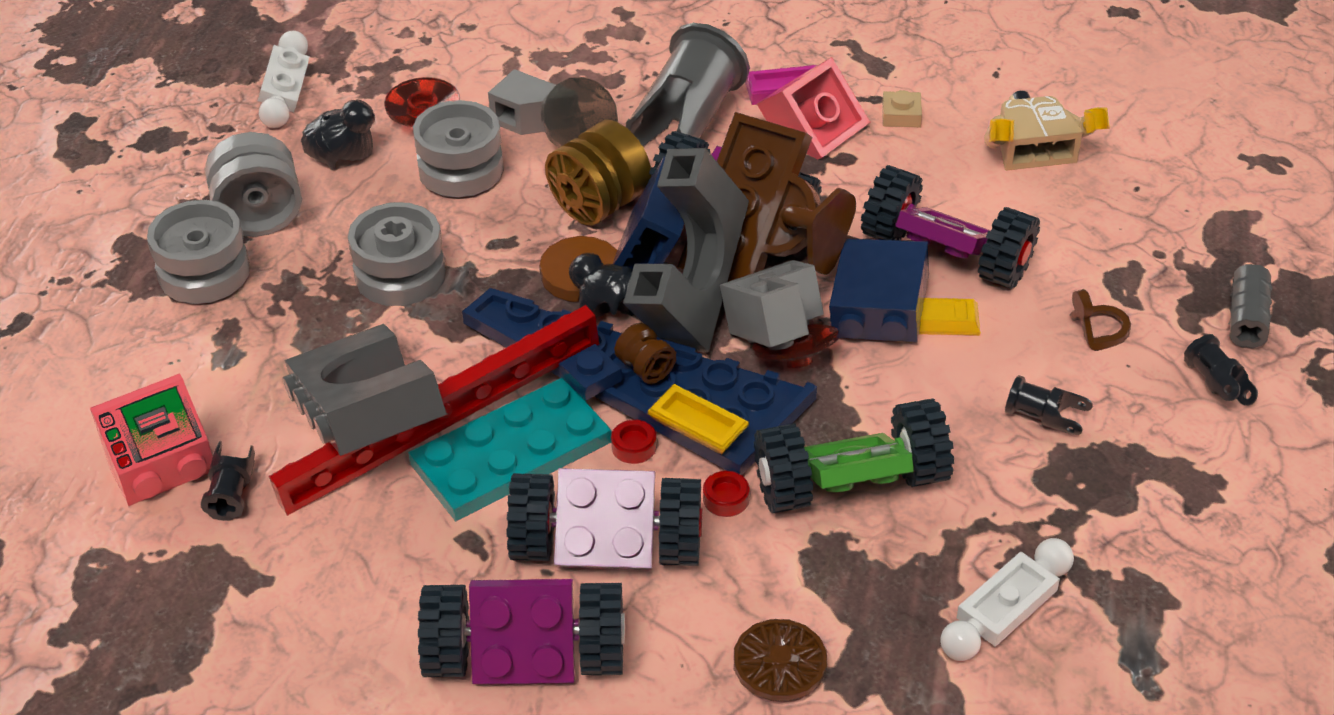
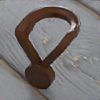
M1085 289L1073 292L1072 302L1075 310L1069 315L1073 321H1082L1085 340L1092 350L1099 351L1117 346L1129 337L1131 322L1129 316L1123 310L1109 305L1093 306L1090 295ZM1100 314L1111 315L1121 322L1122 328L1113 335L1094 338L1090 317Z

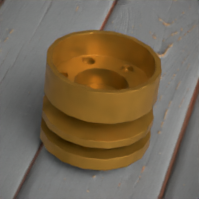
M606 119L580 134L578 139H573L548 154L545 162L546 179L558 204L570 217L581 224L589 226L601 222L608 215L616 212L620 206L640 196L646 188L648 180L652 177L649 174L651 165L647 153L639 140L627 127L617 121Z

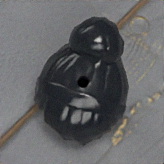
M356 99L345 103L342 109L323 112L311 123L307 124L302 132L301 143L304 153L317 161L326 163L331 170L336 169V161L340 159L351 161L366 159L367 156L372 154L373 147L370 128L374 124L375 115L372 107L366 102Z
M584 253L577 256L569 266V276L573 284L580 289V308L587 305L596 318L603 316L609 311L615 315L619 305L624 302L633 269L628 266H618L615 264L604 265L600 257L594 253Z

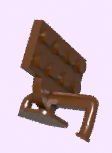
M738 112L734 113L717 159L718 164L749 200L727 282L762 271L768 256L785 257L798 253L806 246L808 264L814 265L815 271L820 274H829L838 262L846 238L859 239L848 235L856 212L855 196L845 189L836 188L821 203L820 197L812 185L798 177L813 137L805 132ZM687 242L677 266L684 270L687 258Z

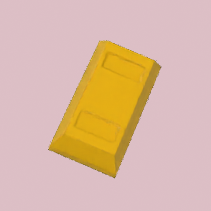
M924 298L919 334L980 336L978 303L974 299Z
M673 384L648 410V415L654 420L721 455L749 425V422L676 384Z

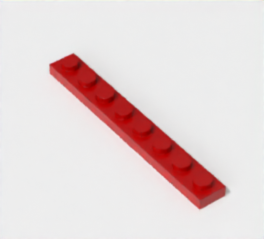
M584 305L570 314L563 315L557 321L524 336L520 341L487 356L481 362L457 375L445 379L442 383L438 384L447 414L445 416L342 456L328 442L305 457L285 465L279 471L269 475L279 505L288 516L559 367L560 362L594 344L599 345L595 314L587 305Z

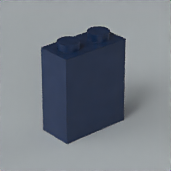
M665 156L662 158L631 212L613 261L615 265L628 266L633 269L634 264H663L681 235L684 221L676 207L657 187Z
M846 238L841 250L829 304L832 336L838 333L839 338L918 342L923 303L929 278L928 242Z

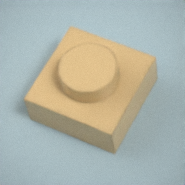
M905 90L896 92L883 91V126L921 128V92Z

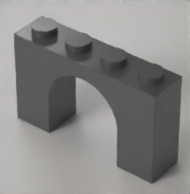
M706 148L668 149L657 187L676 207L684 221L687 234L685 267L683 273H681L673 264H634L623 304L644 324L648 325L658 338L695 348L696 352H709L723 300L720 284L728 281L749 200Z
M385 324L284 360L289 375L282 378L290 400L296 402L301 415H306L311 428H316L322 443L330 442L340 456L447 415L434 372L422 360L405 365L396 335Z

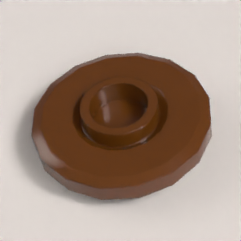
M769 619L752 625L740 635L734 647V671L740 683L754 695L770 701H792L809 695L821 684L827 671V650L821 638L806 625L790 619Z

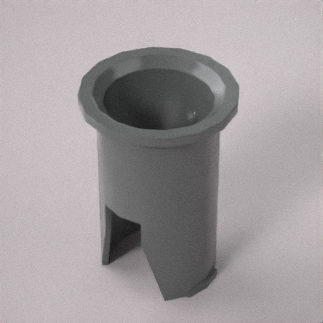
M693 22L680 26L672 35L669 46L671 56L632 117L626 122V127L639 140L642 147L665 131L673 119L679 122L678 132L700 139L727 93L739 89L746 82L750 70L747 54L739 43L725 31L709 24Z

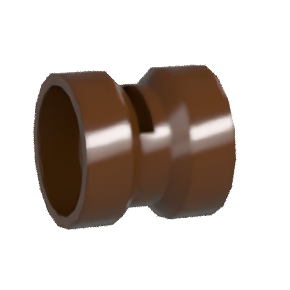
M636 323L628 327L621 333L614 347L616 357L626 366H634L635 374L647 384H654L664 379L676 362V351L666 341L657 340L656 333L644 323Z

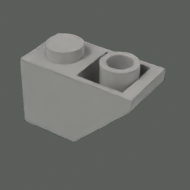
M514 69L488 92L489 108L498 116L500 127L520 135L571 128L579 123L577 92Z

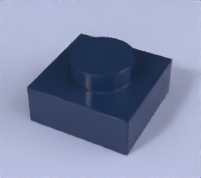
M596 344L559 363L560 376L585 401L622 381L621 368Z

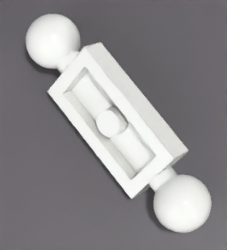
M298 31L284 33L280 37L279 46H273L257 100L262 102L259 108V118L264 125L270 128H279L285 125L289 119V111L294 112L310 57L305 55L308 50L307 39Z
M1050 538L1038 545L1035 550L1034 560L1020 551L958 606L956 618L959 621L948 624L941 634L940 643L944 653L956 661L969 660L978 653L981 646V637L996 647L1058 590L1060 581L1058 577L1066 574L1074 562V554L1071 547L1061 539Z

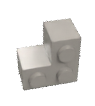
M792 260L720 284L730 334L745 338L749 343H759L768 346L770 350H780L792 346L794 339L809 334L807 327L809 319L824 314L815 266Z

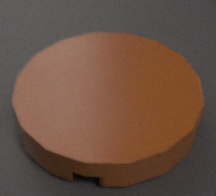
M589 236L565 238L552 244L542 254L539 265L544 288L555 297L566 301L579 302L580 289L573 284L569 276L571 262L581 254L594 253L600 257L604 265L613 264L617 249L607 241Z

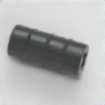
M1246 264L1240 266L1234 272L1232 293L1230 295L1232 300L1229 309L1231 318L1228 324L1230 325V339L1240 347L1256 348L1268 341L1270 319L1272 317L1270 306L1272 304L1271 291L1273 287L1271 286L1269 270L1261 265Z

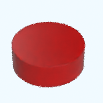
M641 420L621 422L611 433V448L614 456L620 461L629 464H638L649 460L655 454L657 448L655 429L649 423Z
M720 471L710 475L705 480L703 485V503L711 513L717 516L731 517L742 513L749 504L750 487L748 481L742 475L732 471Z

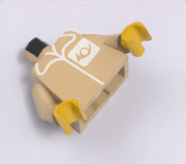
M1017 91L1009 97V100L1002 103L1000 115L990 119V125L985 133L984 141L990 148L1001 147L1003 164L1006 171L1077 163L1082 137L1091 135L1099 129H1110L1108 108L1097 107L1084 111L1083 117H1078L1066 110L1056 97L1043 96L1031 98L1028 92Z

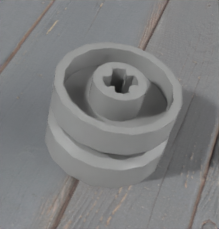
M448 101L429 107L417 117L413 125L419 177L428 190L449 197L473 196L489 190L500 180L504 171L500 145V125L498 116L489 107L472 101Z
M247 132L230 136L218 143L210 152L204 169L210 201L221 202L235 211L240 219L243 236L258 237L273 234L288 226L298 215L302 203L300 187L292 154L282 141L269 134Z
M194 200L171 206L157 215L148 227L147 242L151 256L155 261L158 282L164 293L176 301L190 304L217 301L228 297L242 287L249 276L250 262L247 249L243 243L240 219L232 208L221 202Z
M390 202L374 206L363 212L350 225L347 238L350 254L353 259L352 266L355 282L359 292L370 301L385 306L410 305L421 302L436 293L444 282L446 268L444 254L441 250L442 237L440 225L436 216L425 207L412 203Z

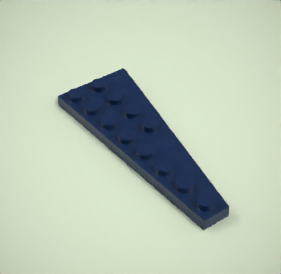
M489 288L462 311L463 324L506 348L520 341L524 336L544 328L565 314L571 313L563 309L561 312L546 311L540 309L539 305L534 304L533 300ZM601 321L597 326L599 345L597 346L621 368L622 381L594 397L635 420L649 423L655 431L727 471L743 475L755 462L754 435L756 430L792 424L816 400L817 386L810 382H807L804 387L779 380V373L767 370L765 375L741 369L739 361L729 358L725 360L704 358L701 353L696 352L695 348L658 337L657 340L666 341L676 351V362L664 379L654 384L644 383L635 374L634 366H626L615 355L614 347L621 333L614 331L613 324ZM557 367V368H555L554 370L550 371L551 373H553V374L557 375L558 377L562 378V377L560 376L559 367ZM673 384H676L749 422V425L721 455L654 420L648 415V410Z

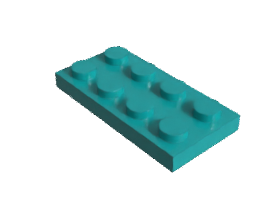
M560 378L409 451L408 455L410 465L456 522L509 495V485L513 473L551 474L557 471L558 468H562L610 444L612 430L563 378Z

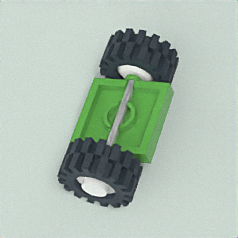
M934 398L895 405L892 410L894 416H891V423L894 429H891V435L895 441L885 433H878L805 447L801 431L794 423L756 430L754 435V449L756 451L754 456L758 466L756 471L758 478L760 477V489L762 493L764 492V501L768 505V510L772 513L811 506V501H813L811 492L813 490V482L811 479L822 489L825 488L829 492L847 491L854 487V483L867 480L878 484L894 482L899 479V474H902L903 479H906L907 485L911 487L950 480V475H953L954 471L951 465L954 464V456L951 453V449L954 448L953 441L949 440L948 434L951 431L949 425L945 424L946 415L944 411H941V405Z

